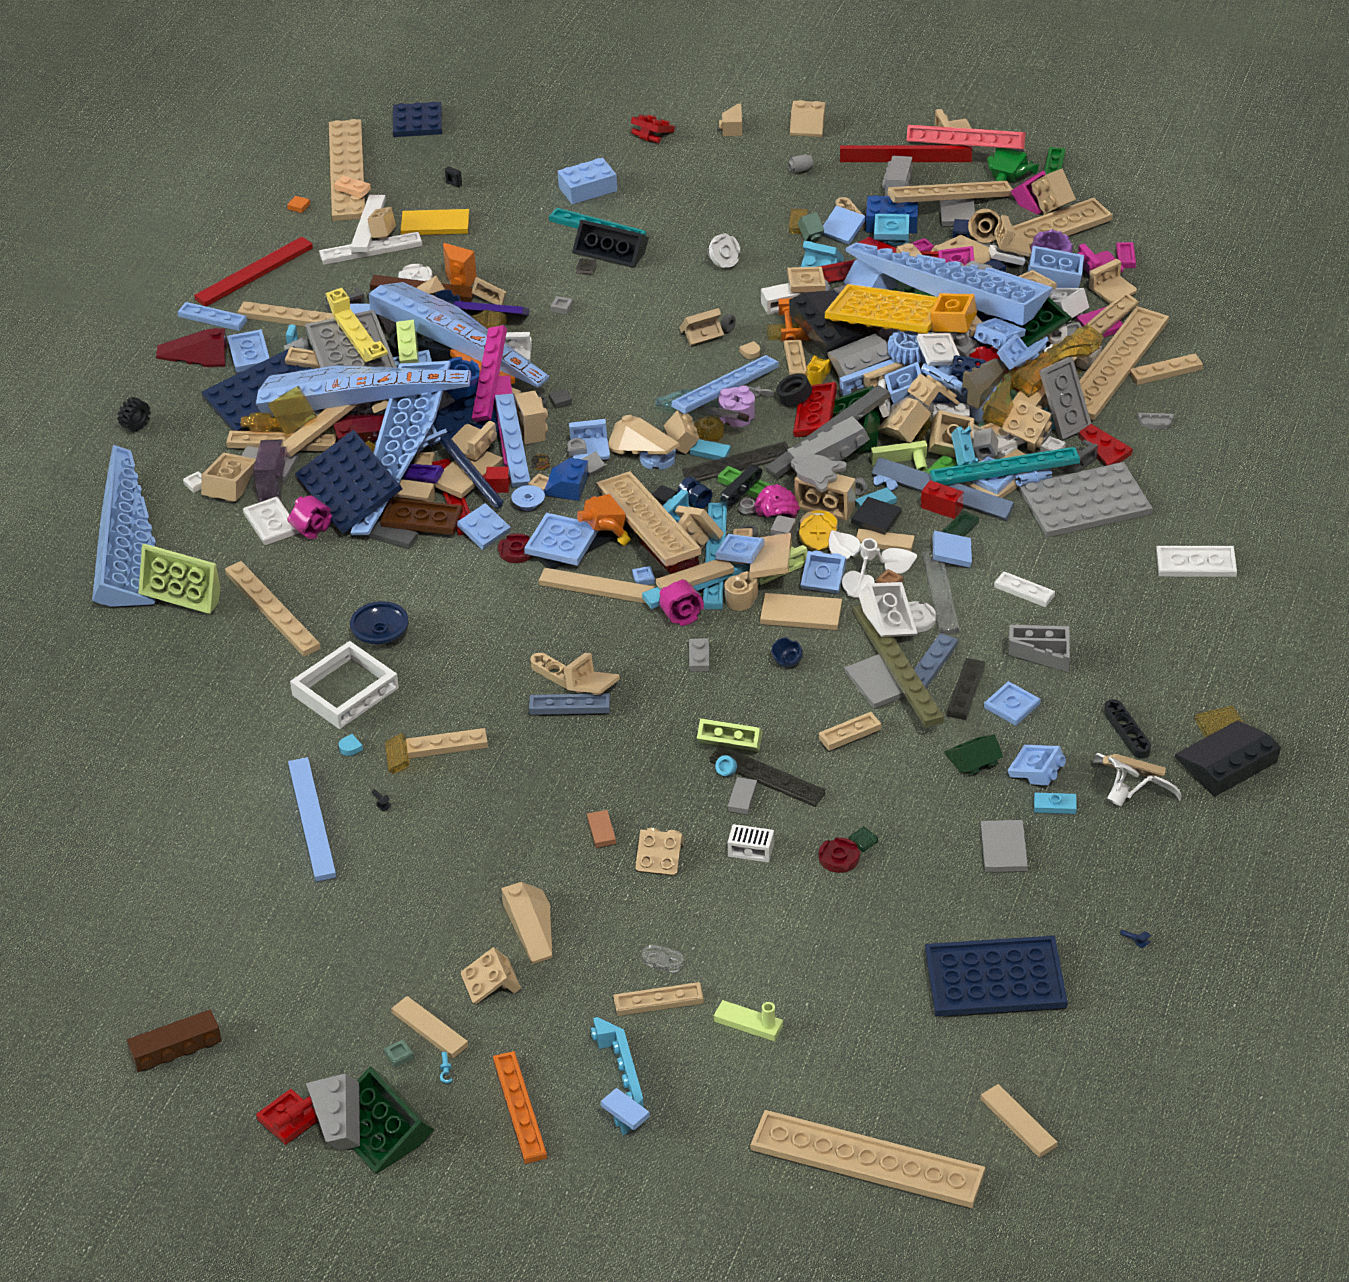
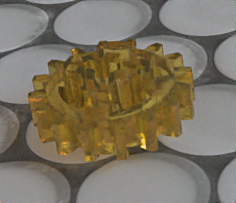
M250 413L249 417H241V427H249L250 431L271 432V429L280 428V419L272 418L271 413Z

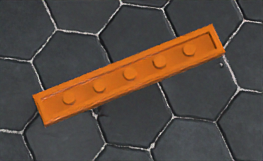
M515 1051L493 1056L525 1164L547 1159L546 1149Z

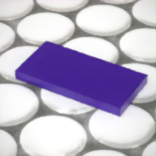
M454 302V305L461 310L518 315H529L530 311L529 308L522 306Z

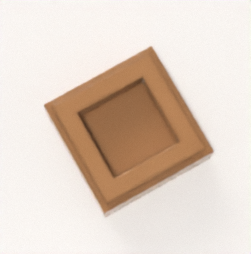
M889 569L876 579V583L903 582V576Z

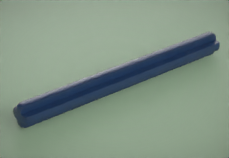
M448 434L442 435L440 437L441 444L494 508H501L504 501L451 437Z

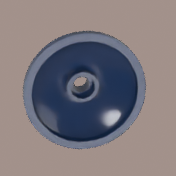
M386 601L368 603L357 609L350 619V628L353 635L357 639L369 644L392 642L405 633L409 624L407 612L401 606Z

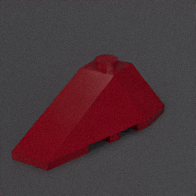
M225 328L206 329L157 345L156 359L173 362L183 360L190 365L200 363L202 367H225L228 347Z
M385 414L349 415L342 417L333 423L338 441L352 430L360 436L365 444L377 440Z

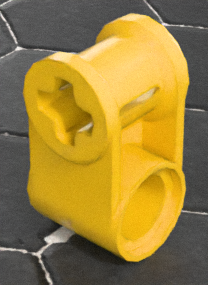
M815 355L812 357L811 362L807 366L806 375L811 385L822 384L831 371L832 362L830 359H820Z

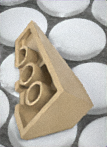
M625 415L620 421L615 423L608 442L609 451L618 454H624L626 451H632L633 454L647 451L648 454H668L680 446L677 441L643 419L632 415Z

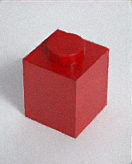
M487 467L486 474H483V477L495 492L509 493V467Z

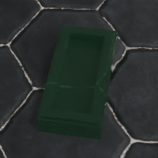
M962 511L942 532L964 537L979 523V517Z

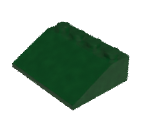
M1048 297L1034 318L1024 325H1017L1009 320L1004 321L1026 329L1025 336L1020 338L1029 347L1069 322L1072 317Z
M873 385L835 399L832 418L873 390ZM878 406L858 420L870 439L852 453H861L877 447L881 418Z
M370 1066L357 1080L359 1082L360 1146L353 1149L378 1174L418 1148L434 1129L384 1075Z

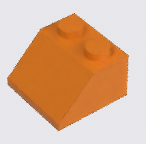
M444 243L445 271L450 283L470 287L477 277L474 251Z

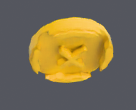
M810 515L800 525V541L806 548L812 551L827 550L829 548L830 533L832 530L836 531V525L825 515Z

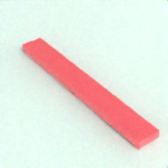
M908 125L907 141L1024 149L1026 132Z

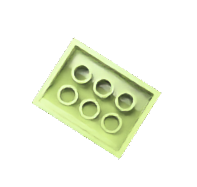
M143 543L138 594L211 614L219 603L220 582L216 564Z

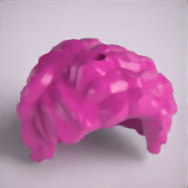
M778 484L769 485L762 489L754 504L755 512L758 516H764L765 514L766 517L789 514L791 518H795L800 510V506L793 493Z

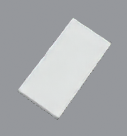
M1234 546L1156 547L1159 576H1237Z

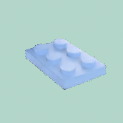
M262 329L227 336L236 373L269 359Z

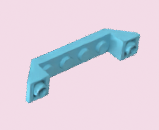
M598 1017L593 1018L594 1027L590 1028L592 1040H597L599 1049L613 1046L614 1054H619V1058H617L619 1071L624 1072V1075H622L623 1086L629 1090V1092H626V1095L644 1108L642 1092L624 1029ZM614 1116L616 1127L620 1126L622 1135L627 1134L631 1128Z

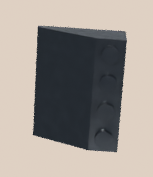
M835 290L804 292L789 300L790 315L826 358H829L828 352L872 335L864 324H850L846 321L835 322L825 318V311L839 295Z
M1237 720L1176 753L1174 757L1216 797L1277 763L1281 746L1268 733Z

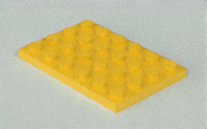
M847 284L825 311V318L835 322L846 321L850 324L860 323L869 327L880 326L884 329L894 328L903 332L914 331L918 334H925L932 328L930 312L938 297Z

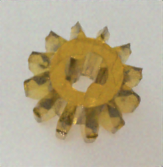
M705 415L704 418H698V421L694 423L699 439L719 442L723 438L724 424L723 421H720L719 417L713 418V415L710 417Z

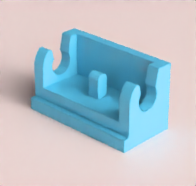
M962 426L957 427L951 434L958 465L978 462V458H975L970 426L965 430L962 429Z

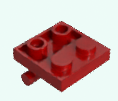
M639 114V117H632L631 123L640 126L641 130L632 128L631 134L639 136L642 140L653 141L659 144L661 137L655 136L653 133L674 132L675 126L671 125L668 120H657V117L647 114L645 116Z
M289 1089L256 1114L257 1120L285 1145L318 1121L316 1111L311 1106L313 1105L311 1097L308 1096L303 1099L292 1089Z

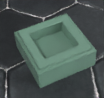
M403 1039L384 1048L385 1056L395 1068L414 1059V1053Z

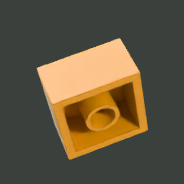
M940 293L930 312L933 331L968 332L977 313L974 294Z

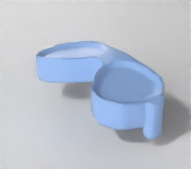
M882 475L874 477L875 486L886 483L890 491H894L899 487L897 482L891 478Z

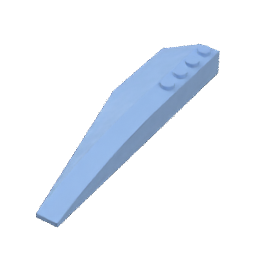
M450 361L399 364L398 368L449 370L451 363ZM443 391L391 398L388 401L374 454L398 483L436 418ZM388 501L354 525L351 535H369Z

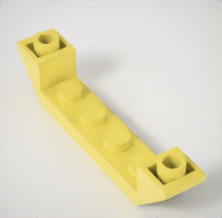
M343 288L326 293L335 321L363 360L368 362L387 355L388 351L382 342L373 341L350 309V299Z

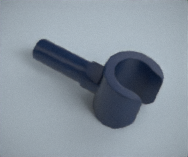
M1123 929L1120 931L1121 935L1135 940V943L1140 948L1151 943V941L1147 940L1150 937L1147 931L1139 935Z

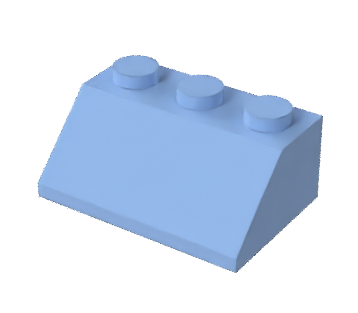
M859 259L854 261L844 281V285L852 284L893 290L898 287L896 279Z

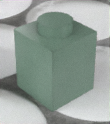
M817 212L802 216L797 223L805 241L818 240L824 232Z

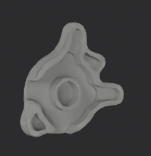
M812 454L792 459L791 467L795 470L797 477L801 481L814 485L819 492H825L828 484L837 480V474L835 473L846 470V462L832 461L825 456Z

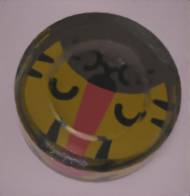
M536 454L531 459L532 467L535 470H545L550 466V458L546 454Z

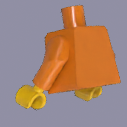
M610 494L591 497L585 501L583 511H578V521H587L593 530L613 531L618 536V542L623 546H626L631 540L628 533L623 529L626 513Z

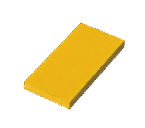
M469 209L402 211L401 235L419 232V235L468 234Z

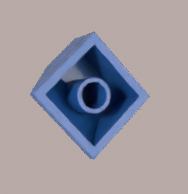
M569 458L552 468L544 489L545 495L579 501L588 479V460Z

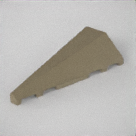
M992 359L981 364L980 368L974 367L971 372L965 371L963 373L962 387L968 389V405L980 409L1009 369L1001 359Z

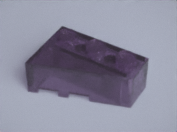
M283 439L260 441L253 469L259 501H265L274 497H278L281 500L285 457H287V447L283 445Z

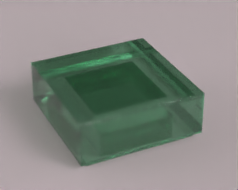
M864 826L849 836V839L855 842L857 848L862 852L878 843V836Z

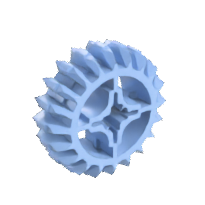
M898 330L889 337L887 349L893 361H897L898 364L903 363L904 365L926 362L916 339L918 333Z

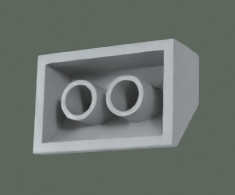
M872 334L827 353L839 378L892 359L888 354L887 342L877 334Z

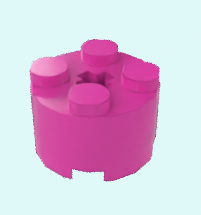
M301 496L296 499L295 506L287 521L305 537L315 539L321 530L325 532L330 525L331 509L314 496H306L304 498Z
M681 579L673 582L669 586L663 587L659 592V605L672 623H678L681 626L691 624L698 619L697 615L700 610L704 609L702 597L687 580Z

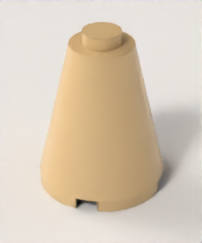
M991 209L976 211L968 223L971 236L981 243H990L996 240L994 231L1001 218L1000 215Z

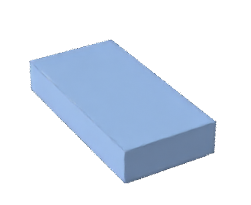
M617 1088L601 1101V1107L632 1130H635L650 1117L649 1111Z

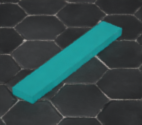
M557 207L549 216L550 222L576 229L579 227L580 220H586L646 235L645 230Z

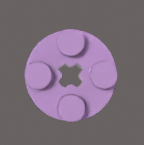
M747 386L724 388L720 391L719 419L722 423H730L732 427H743L750 424L751 419L754 420L755 396Z

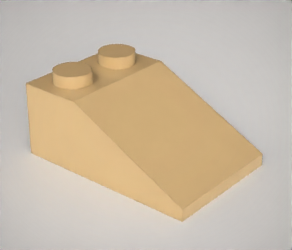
M905 398L898 401L890 411L889 416L880 425L879 433L911 443L931 413L918 400Z
M223 452L201 475V495H206L210 498H221L229 502L237 501L243 495L258 463V459Z

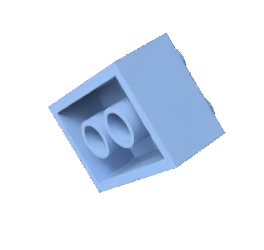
M597 158L593 161L558 170V185L570 203L575 204L616 192L617 175L604 158Z
M1033 246L1028 272L1034 270L1057 283V288H1079L1084 255Z

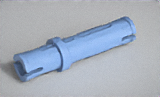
M927 363L921 367V373L930 375L938 382L944 384L947 389H953L961 395L967 393L968 389L962 387V382L954 375L950 376L934 366H928Z

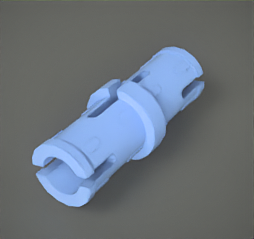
M1048 468L1017 474L1015 479L1020 478V480H1015L1018 486L1031 482L1038 483L1040 480L1052 478V475L1047 476L1052 474V471Z

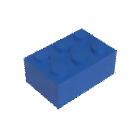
M867 196L866 232L874 233L875 214H909V233H917L918 202L893 203L889 196Z

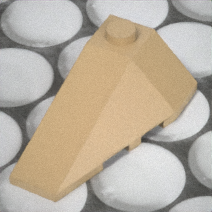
M523 882L501 888L503 906L531 963L535 964L551 959L550 903L543 890Z

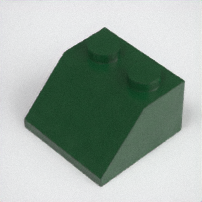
M995 734L980 736L944 751L947 758L960 773L968 772L969 775L979 772L981 766H993L998 763V759L1003 758Z

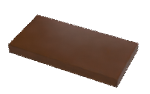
M390 498L380 524L381 527L454 535L457 523L463 512V506Z

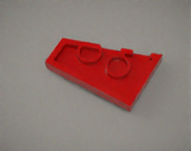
M1093 424L1088 425L1079 432L1078 438L1081 441L1087 440L1098 445L1097 459L1102 461L1105 466L1120 463L1133 453V448Z

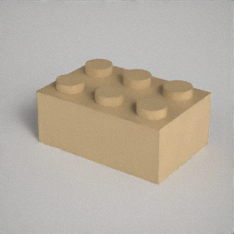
M837 474V480L829 483L825 492H819L814 485L805 483L796 476L795 497L801 510L809 512L824 510L835 515L837 519L848 521L855 508L856 479Z

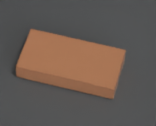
M608 811L587 813L595 847L616 844Z

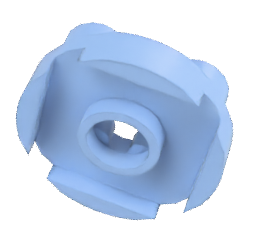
M676 449L668 454H648L647 451L639 452L640 462L648 469H653V467H659V470L669 468L675 462Z

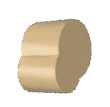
M746 571L732 576L725 581V603L727 607L732 610L742 611L753 605L754 600L758 597V578H750V573Z

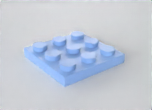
M546 513L524 548L525 554L578 566L598 531L593 530L588 522H579L577 519Z

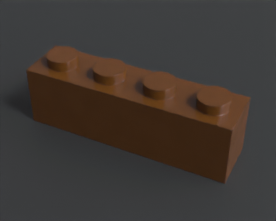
M211 1009L126 1039L136 1070L140 1072L208 1046H213L222 1042L219 1026Z

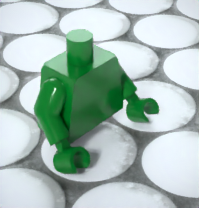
M996 147L995 154L991 152V155L987 158L989 170L992 171L993 177L996 178L995 181L1014 183L1028 172L1037 173L1039 164H1033V161L1028 163L1027 153L1008 148Z

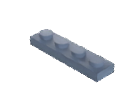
M940 633L914 670L926 689L958 646V639Z
M610 693L600 695H530V715L610 713Z

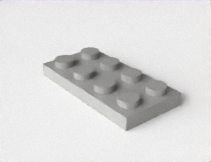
M1067 357L1039 370L1059 439H1065L1090 425L1091 420L1073 357Z

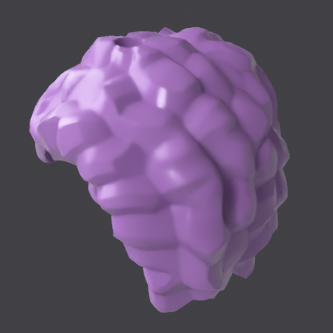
M1053 229L1039 232L1034 236L1033 243L1030 246L1031 251L1033 246L1064 252H1073V244H1071L1069 237L1066 234H1062V231Z

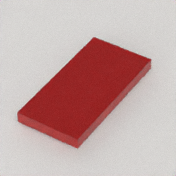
M836 382L811 385V395L804 402L798 404L793 430L794 437L808 436L832 419L837 392Z

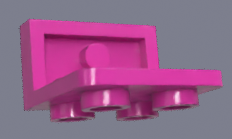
M1085 243L1078 247L1077 254L1084 255L1083 269L1089 276L1091 270L1115 260V257L1109 251L1094 254Z

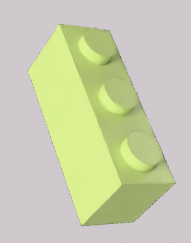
M414 319L396 322L400 364L419 363L417 332Z
M700 719L697 740L704 744L759 752L763 732L758 727Z

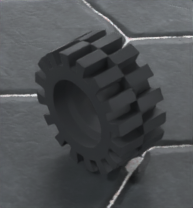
M137 397L128 398L127 402H123L124 406H120L119 409L121 411L117 414L119 415L117 420L120 426L131 432H138L139 429H143V425L146 426V420L150 419L148 415H151L149 411L151 408L149 404Z

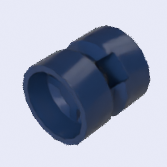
M687 477L680 483L677 494L682 489L688 491L689 504L694 508L704 509L711 502L712 490L695 478Z

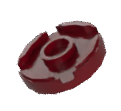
M519 533L508 535L506 539H502L498 544L499 556L504 561L515 564L530 560L533 555L525 554L524 550L530 540L529 536Z
M837 837L835 840H827L819 848V863L830 872H848L859 864L860 850L855 842L847 838Z

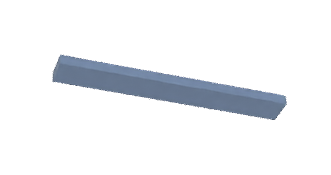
M881 457L878 458L871 472L873 476L882 475L891 478L899 485L920 492L931 480L929 473ZM958 483L946 485L964 491V507L1006 521L1015 505L1012 501Z

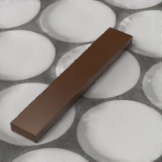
M373 275L370 290L376 289L379 285L404 282L417 288L426 281ZM441 283L445 290H452L455 296L459 294L461 301L472 302L474 297L472 293L473 287Z

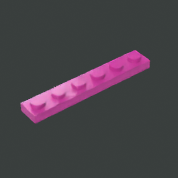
M504 325L488 328L472 419L475 422L490 420L492 416L507 328Z

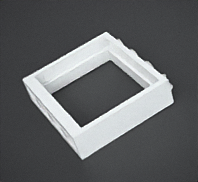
M351 641L339 647L290 681L292 696L338 729L347 725L399 688L397 673ZM350 659L379 678L338 708L309 689V687Z

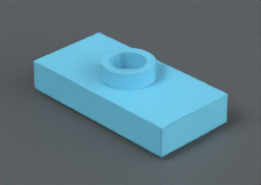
M1034 793V813L1076 814V794Z

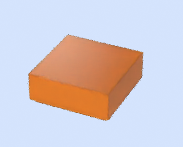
M295 196L287 204V208L303 213L310 205V199Z

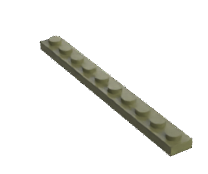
M862 606L853 607L854 615L924 727L944 723L943 714L894 637H881L864 614Z

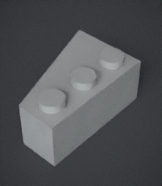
M1009 625V655L1068 672L1070 659L1069 626Z
M345 1073L306 1083L325 1141L339 1151L360 1146L359 1082Z

